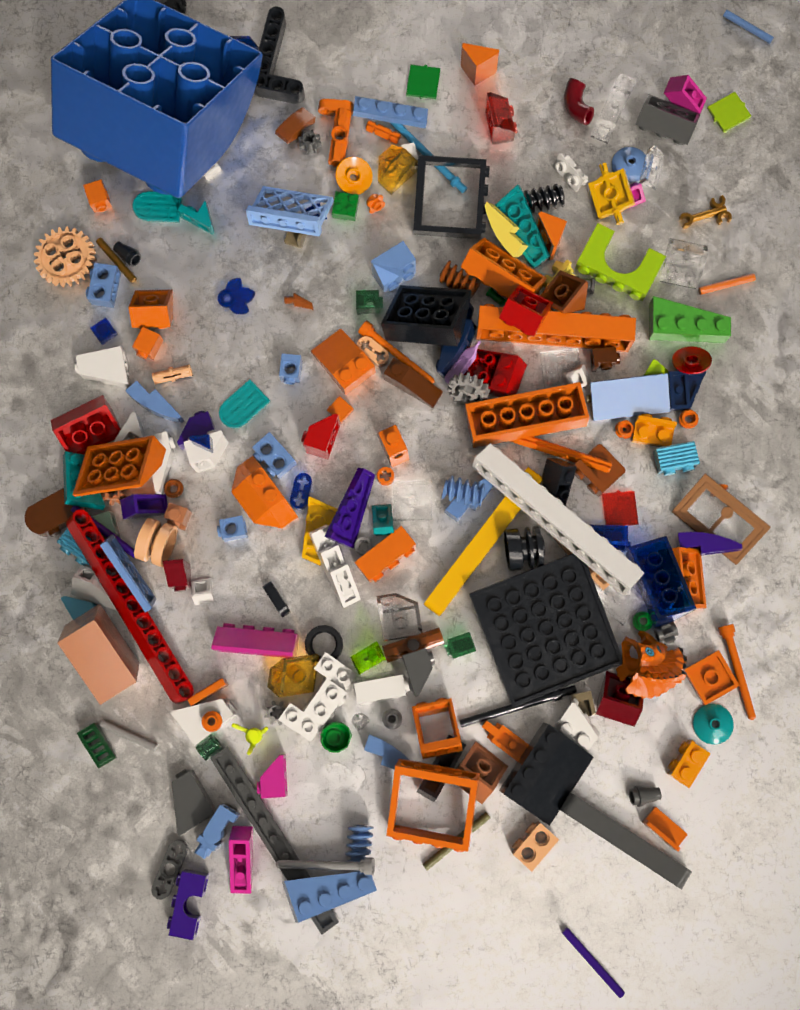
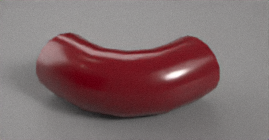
M569 78L564 93L565 108L572 119L587 126L593 119L594 108L583 102L582 96L586 85L577 79Z

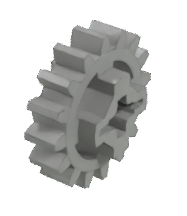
M462 372L459 373V376L454 374L447 388V391L450 392L449 396L455 397L454 401H460V405L488 400L490 393L488 384H483L484 379H477V375L472 377L470 373L464 375Z

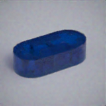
M306 473L298 474L294 480L290 503L296 510H303L308 505L313 482ZM303 478H306V481L309 483L305 484L303 490H301L299 480L302 481ZM301 493V498L304 501V503H300V505L297 506L294 499H298L299 494Z

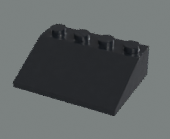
M400 285L381 322L386 341L458 346L464 332L471 290Z
M543 722L499 791L550 826L567 796L572 792L594 757L550 724Z

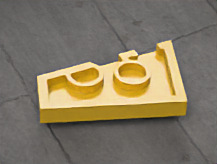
M310 496L308 498L302 558L321 566L309 532L324 525L330 526L338 509Z

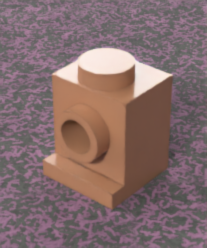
M169 503L164 518L168 524L185 531L192 512L187 508Z

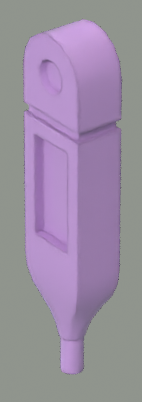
M480 341L473 347L464 350L457 362L446 374L445 382L449 384L454 374L458 376L461 372L465 374L476 359Z

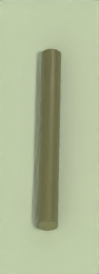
M487 812L473 822L472 834L491 819ZM465 829L457 837L464 838ZM441 848L422 865L428 871L453 849Z

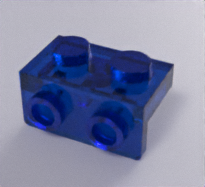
M591 525L595 532L601 537H605L617 550L624 553L630 548L631 542H628V526Z

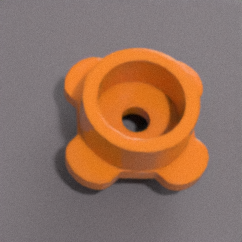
M373 194L368 197L366 204L369 207V213L373 214L380 211L385 206L383 195Z

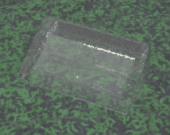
M655 145L647 150L639 181L642 185L654 190L657 189L665 155Z

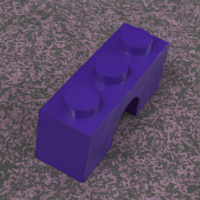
M185 869L181 874H178L176 880L178 892L177 895L173 896L171 907L174 908L173 916L169 917L167 929H170L168 936L194 940L197 937L201 915L192 914L188 910L187 900L191 896L203 897L205 895L209 873Z

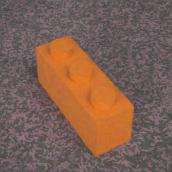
M400 526L394 533H391L355 561V565L369 583L372 581L376 583L384 576L383 572L388 568L393 570L397 567L402 557L408 558L415 552L416 543L405 529Z

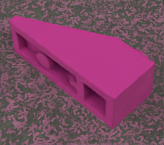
M232 826L229 837L230 893L251 894L253 826Z

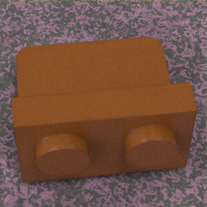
M601 444L595 446L588 455L612 462L609 473L588 467L581 459L574 464L577 466L575 476L587 485L589 491L598 497L626 471Z

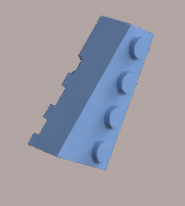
M360 871L282 881L296 923L377 891L372 875H364Z

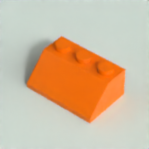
M676 547L658 550L664 610L707 608L700 549Z

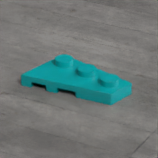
M65 451L63 454L64 504L103 510L106 505L101 493L77 497L72 495L85 456Z

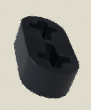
M271 581L262 586L282 618L291 613Z

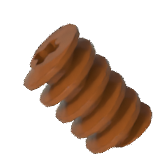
M449 260L440 273V283L446 282L447 288L453 285L452 289L471 290V297H473L481 281L476 284V277L470 280L469 274L464 276L463 268L456 271L457 264L451 268V260Z

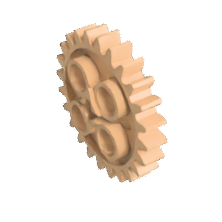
M66 226L65 231L58 227L57 233L52 229V235L49 236L45 233L46 240L39 239L42 245L35 246L39 251L34 253V256L38 258L34 260V263L38 265L36 269L38 272H41L42 278H45L48 283L52 282L54 286L60 283L64 288L65 284L68 283L72 287L73 281L79 285V279L86 280L85 273L90 275L88 269L94 268L91 262L97 261L95 256H93L96 254L95 249H93L94 245L90 242L88 236H85L82 231L78 233L76 228H73L71 231ZM69 243H73L71 247H67ZM52 251H56L54 255L50 256ZM81 258L80 262L74 263L76 259ZM64 266L63 270L57 272L59 267Z

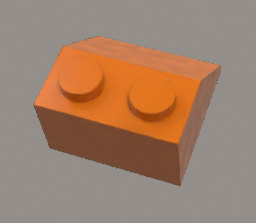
M135 290L129 304L132 328L157 327L165 329L170 327L173 320V290Z

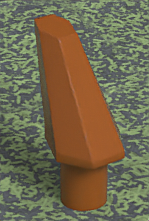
M293 293V296H284L285 304H294V306L314 310L313 304L296 293Z

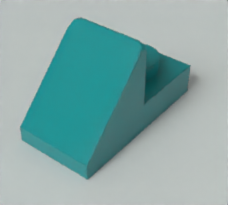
M204 201L199 211L192 206L186 207L182 204L179 206L177 211L182 219L213 235L214 228L206 201Z
M391 504L372 506L374 535L380 536L394 533Z

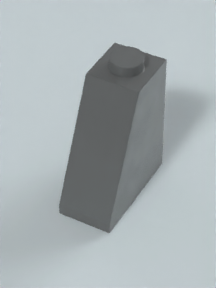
M186 769L176 774L177 779L172 781L176 827L179 836L214 815L217 810L193 770L187 772Z

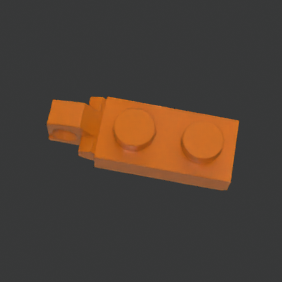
M486 720L481 726L489 732L487 738L517 762L529 746L528 743L498 722L494 726Z

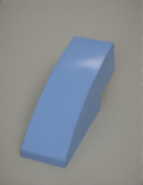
M135 381L125 390L133 400L147 411L173 422H184V419L156 389L149 394L138 381Z
M486 479L477 482V488H479L482 483L485 484V491L482 501L494 487ZM455 498L445 509V514L458 522L468 507L476 511L479 503L472 507L471 500L467 505H464L463 498L459 503L456 502Z
M369 734L364 750L382 756L381 765L395 770L398 759L409 760L393 745Z

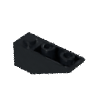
M547 458L542 474V485L551 495L560 499L563 505L566 506L577 466L561 458Z

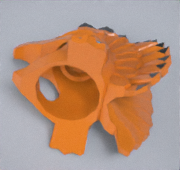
M639 631L638 635L641 637V643L625 637L622 641L623 664L617 667L616 671L620 681L631 677L630 684L625 689L627 694H633L634 697H641L642 699L646 697L652 699L654 696L659 697L661 694L666 693L685 679L686 672L683 670L687 667L685 664L687 657L683 655V648L678 647L675 650L667 651L668 647L665 644L656 641L649 633ZM631 646L636 649L638 659L631 658Z

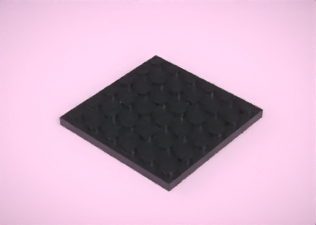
M573 553L469 593L512 707L623 664L621 652L589 568Z

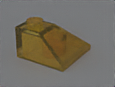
M313 654L281 659L270 668L267 687L279 698L314 692L317 671L313 667L318 663L319 655Z

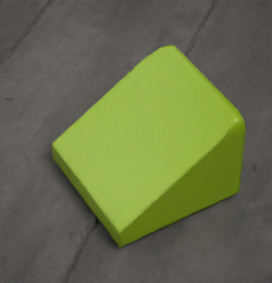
M653 359L644 375L668 373V370L657 360Z

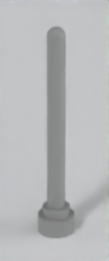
M365 857L360 862L278 860L276 867L279 869L360 870L364 875H374L375 859Z

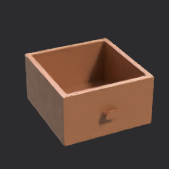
M98 604L64 626L57 643L100 705L137 682L140 662L101 604Z

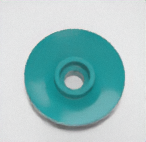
M704 705L694 715V732L700 740L707 744H721L728 740L733 732V718L730 712L721 705ZM714 720L718 722L717 728L712 726Z

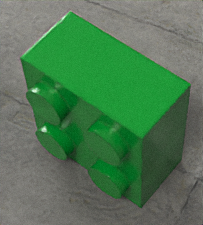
M336 191L332 218L356 221L359 195Z

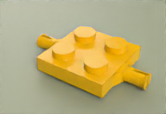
M602 163L599 165L602 176L588 183L597 216L601 220L614 215L616 225H621L624 223L621 212L635 205L626 171L622 168L615 172H609L607 163Z

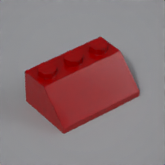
M104 395L51 420L52 431L64 450L83 455L86 454L88 446L105 444L115 440L121 430L116 416Z

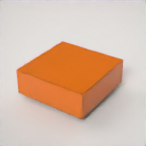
M340 396L327 409L330 415H339L340 423L354 411V408Z

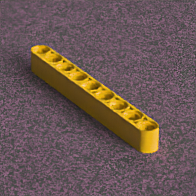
M530 467L526 468L524 472L529 473L540 484L542 476ZM506 496L423 605L438 616L443 613L503 534L504 530L521 509Z

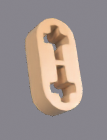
M368 336L361 337L358 340L357 346L374 365L383 367L388 364L389 353L385 348ZM362 343H369V347L372 349V351H370L368 348L362 349ZM376 352L378 355L384 354L385 360L380 359L377 361V355L374 353Z

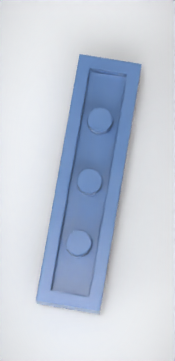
M355 96L353 116L426 128L428 109Z

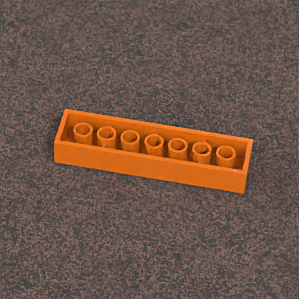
M484 304L479 307L476 340L582 349L616 347V351L629 352L635 341L636 318H631L629 315H620L618 317L611 316L609 313H602L600 315H593L591 312L562 313L550 309L533 337L522 333L520 329L509 326L499 319L504 306L495 307L493 304Z

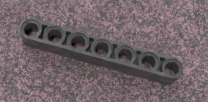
M571 792L561 806L560 811L681 890L683 889L692 873L691 870Z

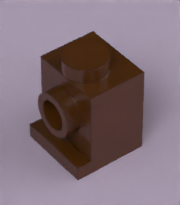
M616 347L593 348L590 353L592 372H596L598 368L610 370L616 364H620V354L616 352Z

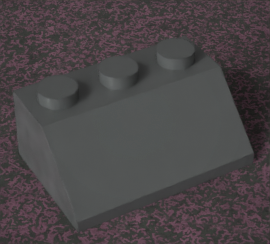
M649 94L635 125H638L643 131L651 130L656 132V135L661 138H671L676 144L688 145L700 114Z
M426 648L403 655L404 664L415 697L420 695L432 671V666L435 664L432 651L427 652Z

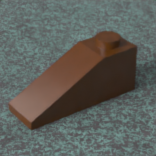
M395 358L392 359L383 373L385 381L431 408H434L443 393L442 390L418 372Z

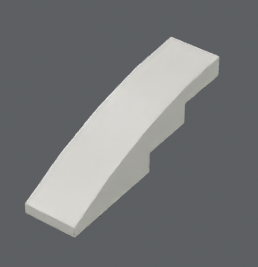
M324 525L309 532V535L329 582L341 606L344 608L361 599L349 566L344 562L339 546L334 541L324 537L329 528L328 525Z

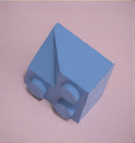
M404 241L371 260L372 275L384 293L388 290L392 291L399 286V283L404 280L409 281L415 276L416 259Z

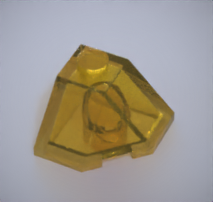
M391 145L379 156L378 183L392 195L417 172L418 161L405 148Z

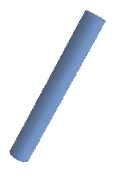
M729 10L725 11L723 17L767 43L770 44L774 37Z

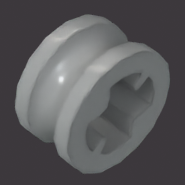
M360 537L355 542V549L360 555L366 554L373 548L371 540L367 537ZM360 542H368V550H359Z

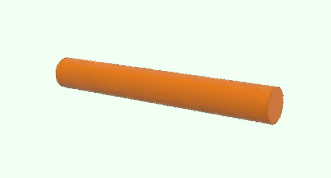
M753 273L699 287L698 292L702 295L755 281L756 277Z

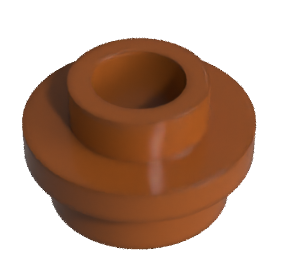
M171 479L164 485L165 494L172 499L180 497L184 491L183 484L177 479ZM173 486H177L176 492H171Z

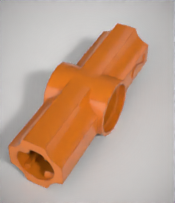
M340 108L335 112L328 163L333 167H338L340 162L346 158L347 146L349 144L348 137L352 112L345 108ZM339 136L344 137L343 139H336Z

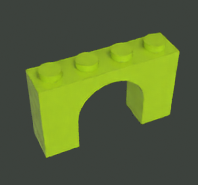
M597 223L575 268L583 275L594 277L599 283H606L618 292L623 291L629 294L634 300L643 301L666 256L649 248L642 263L635 271L626 274L615 272L605 261V251L615 231Z

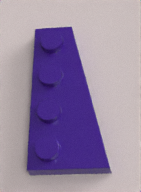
M364 468L357 469L324 537L354 549L375 474Z

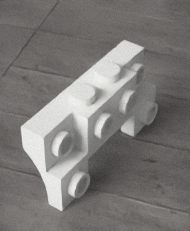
M326 652L323 653L321 659L313 667L324 678L304 707L299 709L289 702L284 712L278 718L280 722L310 742L320 727L332 720L335 715L333 711L337 705L340 707L346 699V690L357 675Z

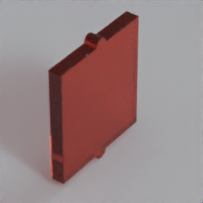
M617 490L615 493L602 494L606 528H624V526L639 524L634 491L620 492Z

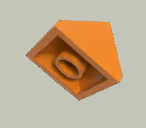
M462 43L461 67L474 86L497 72L498 49Z
M541 211L537 215L536 224L550 255L548 259L551 261L560 244L567 221Z

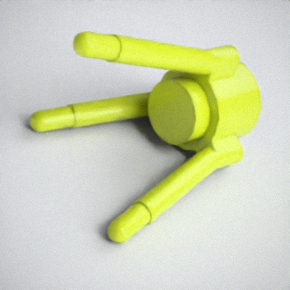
M232 723V727L246 733L245 738L250 743L247 755H250L256 744L262 740L263 734L266 733L268 727L266 726L262 730L258 728L248 729Z

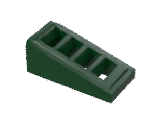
M93 723L77 733L98 769L117 758L98 723ZM93 731L96 733L90 738L87 737V735ZM99 738V742H97L94 745H91L90 742ZM103 745L104 749L96 753L95 749ZM108 752V756L99 760V756Z

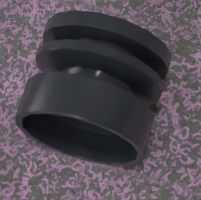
M533 526L532 536L529 527H525L524 537L520 536L518 528L504 530L505 554L509 571L522 570L524 560H527L530 569L534 568V559L537 567L544 565L545 544L539 526Z

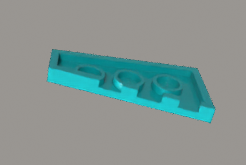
M517 185L495 206L519 227L515 234L528 245L522 254L531 266L536 269L550 255L521 186Z

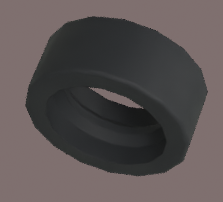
M319 625L311 629L305 639V650L308 656L315 662L321 659L322 656L314 652L312 642L316 635L329 633L336 641L335 650L330 655L337 659L343 649V639L340 633L328 625Z

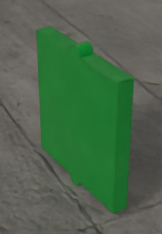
M411 65L406 96L419 97L420 99H436L440 68L427 67V65Z

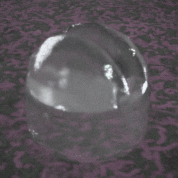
M357 713L352 717V724L357 731L363 729L370 721L363 713Z

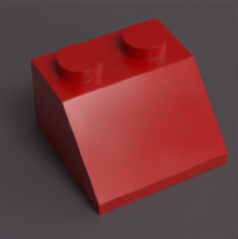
M518 285L507 299L499 319L509 326L520 329L522 333L534 337L551 309L553 302Z
M338 414L324 418L310 425L308 431H304L301 442H303L306 453L329 459L341 425Z

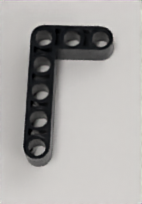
M275 6L268 12L258 49L262 52L263 57L254 94L262 98L299 104L305 99L302 82L274 75L286 28L284 10L281 7Z

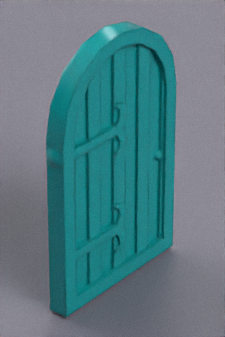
M143 192L137 195L133 201V211L141 220L180 223V215L177 210L182 204V197L176 198L172 195L160 194L158 192Z
M248 380L221 405L219 417L227 427L233 429L240 428L271 401L251 380Z

